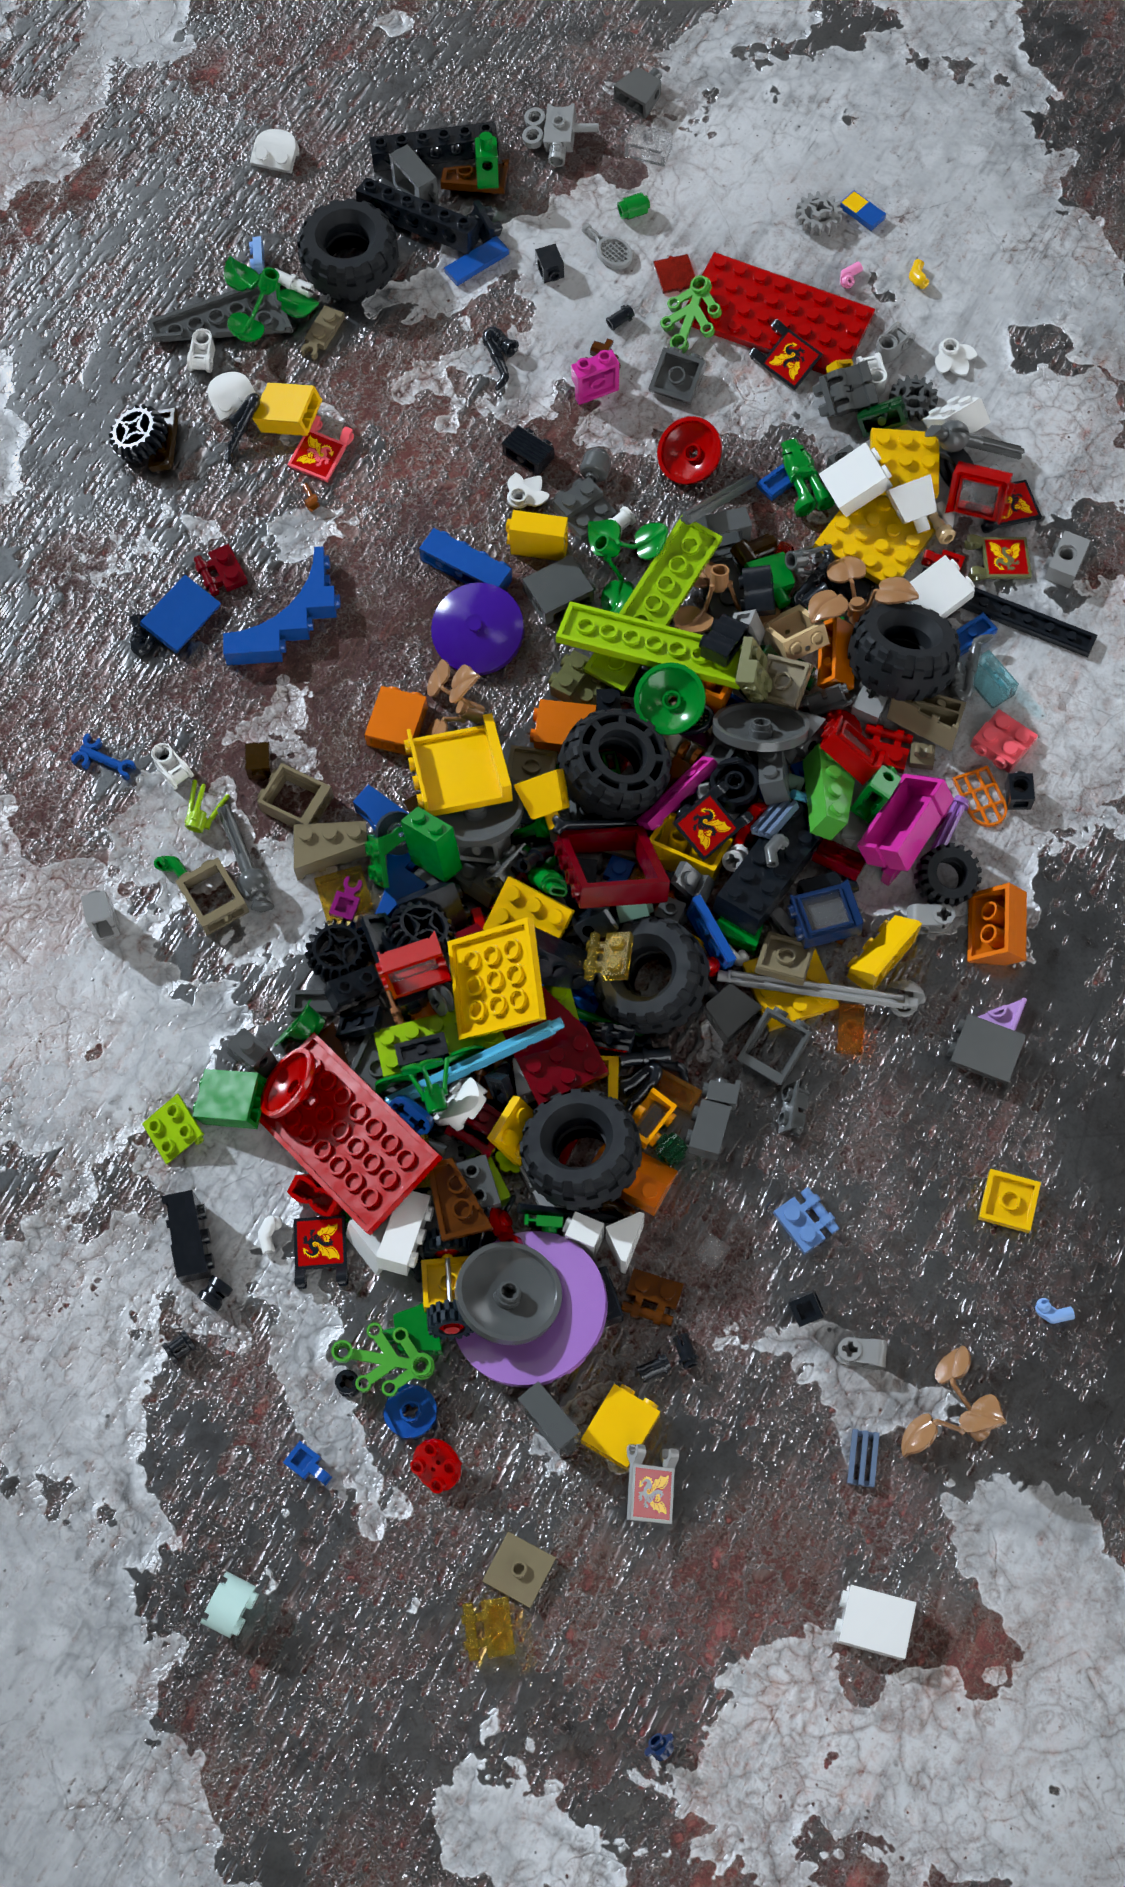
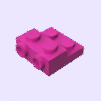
M602 350L596 356L580 358L571 365V379L575 385V399L578 405L619 390V361L613 350Z

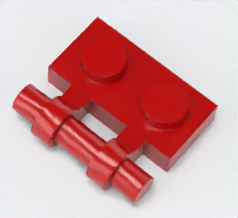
M867 724L865 733L874 735L873 740H868L878 748L877 751H886L882 765L893 766L897 773L903 774L910 749L901 747V743L911 744L913 735L906 734L904 730L900 729L894 731L883 728L884 725L881 724L876 726ZM880 738L895 740L894 745L880 742Z

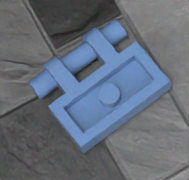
M809 1187L801 1192L806 1200L800 1205L797 1199L793 1197L773 1212L774 1216L804 1255L825 1241L826 1238L821 1232L822 1229L827 1227L831 1234L840 1229L834 1221L836 1218L831 1212L828 1213L820 1203L821 1198L814 1194ZM810 1209H813L820 1218L816 1223L806 1213Z

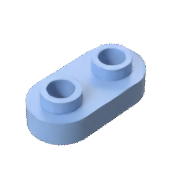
M262 236L253 237V241L249 242L250 255H253V259H250V267L258 275L265 268Z

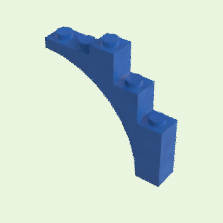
M323 546L314 547L313 564L308 579L300 593L285 609L260 625L242 631L223 633V655L227 665L283 662V653L287 651L286 641L310 640V631L314 630L313 619L337 618V609L341 608L340 594L336 595L334 586H331L330 575H327L326 569H330V556L325 555Z
M369 784L353 801L355 812L367 821L374 831L380 818L389 812L402 811L409 814ZM409 852L404 855H391L389 853L386 855L389 888L384 889L383 897L374 914L386 913L391 919L393 912L398 909L396 899L428 887L424 881L411 873V871L415 872L419 866L411 862Z

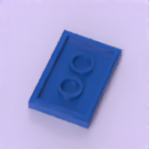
M184 575L140 621V625L177 654L219 609L221 603L187 575Z
M701 894L692 898L686 916L698 937L703 941V946L709 957H716L719 960V970L729 971L737 958Z

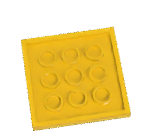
M879 495L847 517L839 510L815 541L813 548L823 546L824 544H831L835 560L845 556L861 559L866 566L864 577L879 585L882 580L890 577L903 578L935 535L936 530L933 528L931 521L928 520L931 529L917 534L914 522L902 524L889 498L886 495Z
M527 917L447 941L459 1040L467 1041L546 1020L533 918Z

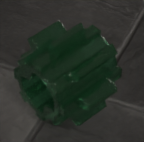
M671 1132L669 1135L664 1133L656 1141L657 1146L654 1148V1152L665 1164L671 1166L675 1163L678 1165L686 1157L685 1151L688 1146L676 1133Z

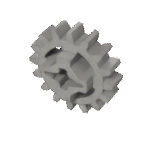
M817 191L815 196L808 193V198L802 197L801 203H797L795 218L798 219L797 225H803V231L809 229L811 235L814 231H817L819 236H821L822 231L830 234V228L836 230L837 224L841 223L843 208H840L841 202H835V196L829 198L827 192L824 195H820V192Z

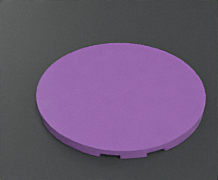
M526 1231L512 1235L519 1236L523 1245L529 1246L541 1253L552 1264L558 1274L562 1288V1302L552 1326L539 1338L520 1345L497 1344L482 1338L475 1332L470 1333V1336L467 1337L463 1335L462 1339L455 1337L461 1352L475 1369L489 1379L507 1386L530 1388L538 1381L541 1385H546L567 1373L570 1374L586 1360L585 1358L592 1351L593 1347L598 1344L606 1323L608 1308L607 1292L601 1273L594 1261L573 1241L565 1239V1237L558 1234L541 1231Z

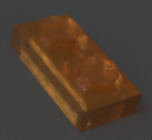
M662 1069V1078L657 1086L653 1088L675 1103L678 1109L690 1115L703 1091Z

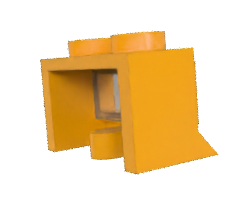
M655 1088L650 1090L648 1096L632 1115L639 1131L641 1147L644 1150L648 1145L653 1147L662 1136L659 1130L663 1125L669 1127L677 1116L673 1113L677 1105Z

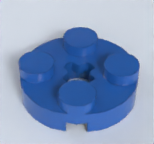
M405 1384L398 1389V1393L394 1397L387 1398L383 1413L384 1419L389 1429L400 1438L417 1439L426 1435L436 1423L437 1405L434 1397L427 1389L415 1386L414 1384ZM407 1405H410L412 1408H418V1411L415 1412L416 1416L412 1419L409 1416L404 1417L403 1415L406 1412L405 1407Z

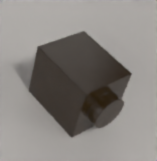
M269 742L245 743V770L249 780L263 781L266 778H270L273 767L272 750Z

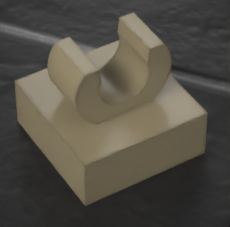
M912 742L909 767L933 770L936 745Z

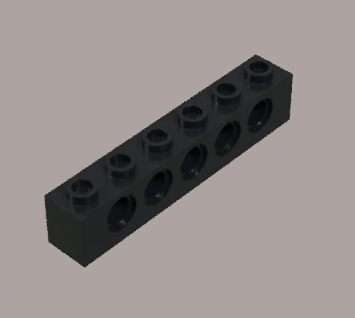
M495 121L369 137L374 172L392 170L390 154L407 144L425 165L475 159V138L479 137L482 132H490L492 136L496 137L497 154L499 156Z
M367 177L355 190L356 201H366L371 203L375 209L379 208L389 218V223L466 254H469L479 242L478 221Z

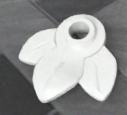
M946 338L939 344V354L935 358V366L941 374L950 370L957 376H966L969 372L968 360L976 358L977 353L968 344H959L954 338Z
M514 473L508 480L509 493L507 495V502L513 508L521 509L527 505L537 507L544 504L550 497L547 492L541 491V476H534L523 480L520 474Z

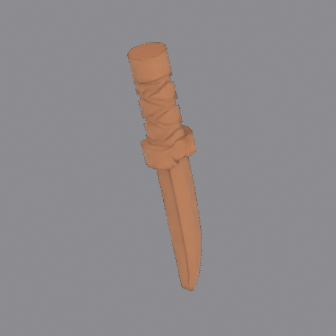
M387 991L386 993L392 1007L390 1011L394 1017L395 1024L405 1023L399 1005H396L391 991Z

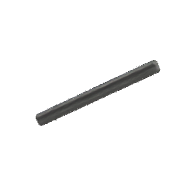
M753 474L743 477L682 512L681 521L685 522L686 525H690L755 487L758 478L754 477Z

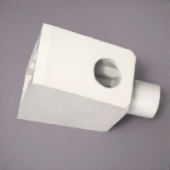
M931 474L885 491L902 524L913 521L917 534L931 529L927 515L937 512Z

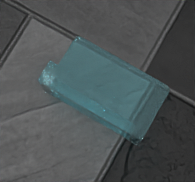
M987 650L981 654L973 687L988 705L994 709L1015 695L1019 683L992 652Z

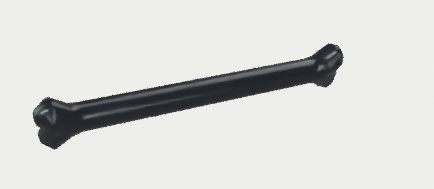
M554 815L552 818L555 825L553 832L557 835H560L565 830L639 826L636 822L637 819L563 820L558 815Z

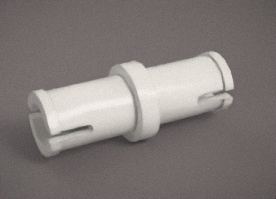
M275 268L280 274L278 283L286 287V289L294 290L308 298L313 295L312 292L306 290L307 288L314 291L313 284L299 279L298 275H290Z

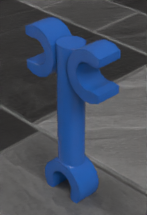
M87 733L83 737L84 745L71 756L72 763L76 765L78 760L84 759L81 765L86 770L90 766L89 758L118 770L123 779L129 780L130 776L124 770L126 768L135 770V763L131 760H123L121 762L98 752L102 747L101 739L97 738L95 743L89 744L92 738Z

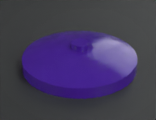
M470 583L450 592L438 605L431 625L433 644L440 657L446 660L449 666L456 671L462 665H468L479 675H487L505 667L518 653L525 632L522 612L513 597L502 588L488 583Z

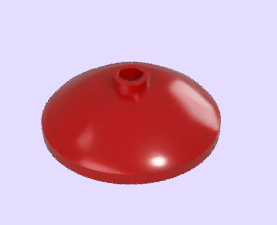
M696 416L678 419L668 426L662 434L657 448V459L662 472L670 480L682 485L696 484L708 478L718 466L722 455V441L719 432L709 421ZM697 451V456L693 458V453Z
M305 1048L295 1049L282 1058L275 1066L262 1091L260 1106L263 1114L270 1118L285 1116L307 1098L312 1088L316 1071L315 1058L312 1052Z

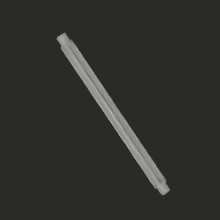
M718 970L717 981L726 982L727 985L732 984L881 1005L904 1010L907 1008L917 1009L918 998L908 997L906 994L878 992L805 981L804 985L801 986L764 975L733 970Z

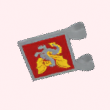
M628 1445L627 1457L630 1468L627 1520L672 1524L674 1471L679 1459V1451L673 1448L661 1449L660 1460L663 1467L642 1465L646 1455L645 1445Z

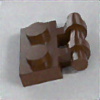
M634 1268L626 1295L634 1297L635 1301L633 1304L623 1301L621 1309L623 1312L629 1313L630 1317L638 1319L639 1316L653 1321L652 1324L659 1326L664 1324L671 1327L674 1317L664 1314L666 1308L676 1311L684 1284ZM643 1301L658 1305L656 1311L642 1307Z

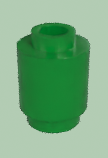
M640 192L622 198L620 202H617L621 219L630 220L647 214L650 208L648 196H644Z

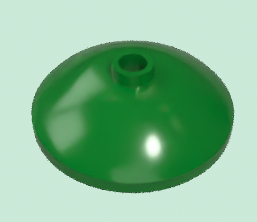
M672 662L662 663L649 669L639 680L634 694L635 710L640 715L639 718L645 722L649 720L656 726L655 731L663 735H676L692 728L701 718L706 704V692L700 677L689 667ZM672 697L677 698V703L675 705H670V699Z

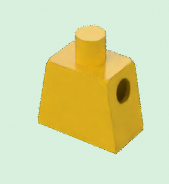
M563 768L514 784V788L530 818L534 820L545 817L549 830L555 826L552 821L553 816H559L558 811L567 809L570 806Z

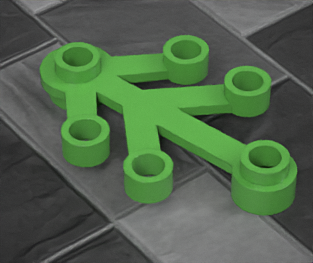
M702 275L692 279L688 290L668 300L667 305L670 311L675 313L663 317L660 321L662 329L669 332L674 329L676 322L685 317L680 333L670 339V346L681 349L682 353L688 350L689 342L687 338L695 318L701 326L700 330L705 338H710L715 333L713 324L708 322L699 307L701 299L707 304V311L711 318H718L722 314L720 305L715 303L709 293L712 289L711 281ZM690 298H692L690 304H688V305H686L685 307L681 308V307H682V304H681V303H683V302L689 300Z
M376 1322L369 1324L366 1332L370 1339L375 1340L383 1354L354 1349L346 1340L335 1342L331 1349L333 1358L339 1363L356 1360L380 1365L367 1375H361L356 1379V1388L362 1393L368 1392L373 1383L395 1368L406 1369L394 1380H386L382 1384L383 1394L386 1397H394L398 1393V1389L414 1378L418 1380L428 1379L435 1369L432 1357L417 1351L409 1339L408 1331L403 1327L396 1328L392 1336L395 1343L402 1345L409 1358L399 1357L384 1336L381 1325ZM373 1327L380 1329L379 1334L376 1336L370 1334V1330ZM402 1331L406 1334L403 1340L396 1339L398 1332ZM342 1348L348 1350V1354L345 1357L338 1355L339 1350ZM421 1362L427 1365L424 1371L417 1370V1365ZM363 1379L369 1382L366 1388L359 1387V1382ZM388 1384L395 1386V1390L392 1393L385 1391V1387Z

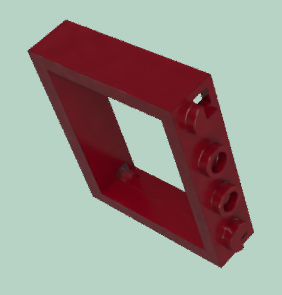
M644 826L563 831L558 835L557 841H554L555 856L559 857L560 869L564 870L566 883L571 886L572 898H576L580 909L664 903L668 901L670 880ZM633 849L646 879L588 883L575 853Z

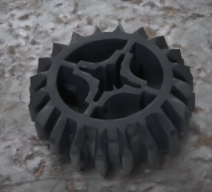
M145 404L141 405V407L135 405L133 409L128 408L125 414L121 413L119 419H114L116 424L110 427L112 432L109 433V443L114 453L122 460L133 464L136 461L142 463L144 458L149 460L150 455H156V450L162 448L161 443L167 441L165 436L168 434V425L163 415L152 406H146Z
M409 901L407 905L401 904L393 912L388 923V937L391 938L390 945H394L396 948L426 938L429 939L435 931L445 956L448 953L447 941L455 939V927L452 926V919L446 918V912H439L438 907H430L429 903L422 905L420 901L416 904Z
M344 918L341 924H338L337 920L333 919L332 925L328 926V923L324 921L323 929L315 928L317 935L309 934L311 942L305 945L308 950L305 952V957L309 960L307 962L309 968H313V974L316 976L321 974V980L325 981L328 977L330 980L368 966L366 960H370L372 957L369 952L371 949L363 928H356L355 922H351L347 926V921ZM338 936H343V937H348V938H347V939H339V938H337V937H338ZM329 940L328 947L323 949V952L320 953V949L323 946V944ZM334 944L337 946L338 949H340L343 958H341L340 954L335 951L336 949ZM358 949L355 957L348 963V957L354 953V950ZM337 963L340 966H330L329 964Z

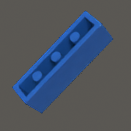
M433 528L419 547L421 561L465 584L488 583L506 590L512 582V568L507 563L491 558L484 551L479 552L465 541H458L445 531Z

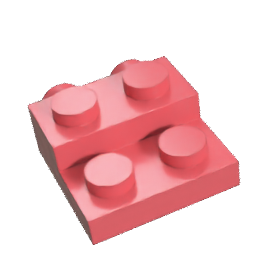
M998 709L989 722H986L973 737L970 747L978 755L985 756L991 760L997 768L1004 769L1010 773L1037 740L1038 735Z

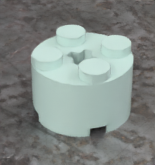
M226 1572L223 1577L228 1579L227 1582L219 1583L205 1610V1613L209 1614L208 1619L202 1618L200 1623L231 1638L232 1635L237 1636L241 1632L246 1622V1619L242 1618L246 1608L249 1610L253 1608L259 1594L255 1592V1585Z

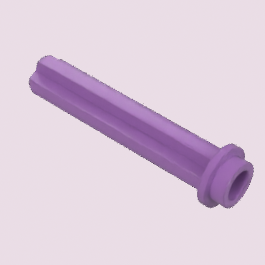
M960 795L955 796L931 850L941 844L947 845L963 811L969 808L968 799Z

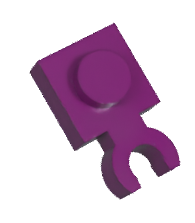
M347 876L343 881L345 890L344 892L337 890L329 910V915L353 922L361 901L355 895L362 890L363 885L362 881L359 880L356 887H349L350 877Z

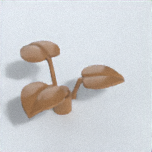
M845 556L829 564L827 567V577L835 583L849 581L852 593L851 601L848 604L847 599L842 594L837 595L832 590L820 591L814 594L809 601V619L811 624H814L821 620L838 617L847 611L849 621L855 625L865 611L871 608L874 599L878 603L889 605L919 599V594L908 580L902 577H890L879 583V589L873 590L867 604L862 597L856 596L853 580L861 579L865 576V563L857 557Z
M708 562L694 584L696 588H706L709 586L704 608L702 610L695 606L679 608L674 615L675 628L697 634L709 630L714 619L711 615L706 614L713 591L721 593L727 587L730 590L736 609L742 612L741 605L738 603L733 588V581L729 580L730 570L726 565ZM776 608V615L761 616L759 618L764 625L778 617L781 611Z
M443 659L439 661L429 678L427 693L431 697H436L440 690L448 694L450 703L456 704L458 702L456 713L459 714V717H443L441 720L436 718L429 726L425 736L448 732V721L465 723V720H469L477 724L482 720L485 712L484 706L463 697L481 677L470 666L462 665L457 670L452 679V689L450 691L444 686L450 676L449 663Z
M960 1346L949 1352L938 1363L935 1370L937 1382L940 1384L950 1382L952 1388L968 1409L959 1418L960 1426L940 1419L933 1420L929 1413L918 1416L907 1426L901 1443L903 1457L906 1458L911 1454H917L928 1448L937 1436L938 1425L958 1431L961 1435L967 1433L975 1441L981 1442L989 1436L991 1429L1007 1424L1000 1401L996 1396L992 1394L985 1395L971 1406L957 1386L956 1379L962 1378L967 1374L971 1363L969 1350L965 1346Z

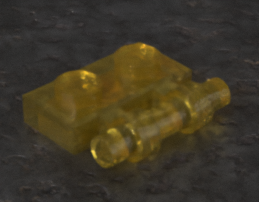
M631 931L607 933L605 942H600L599 933L594 932L590 934V940L586 944L587 959L583 963L584 978L586 980H594L595 973H601L600 976L603 981L628 980L634 939ZM598 954H604L603 961H597Z
M508 1596L482 1600V1612L474 1613L473 1603L462 1604L463 1615L461 1616V1623L465 1625L467 1641L464 1642L465 1651H468L469 1662L480 1660L479 1649L487 1647L488 1659L516 1654ZM476 1623H484L485 1638L477 1639Z

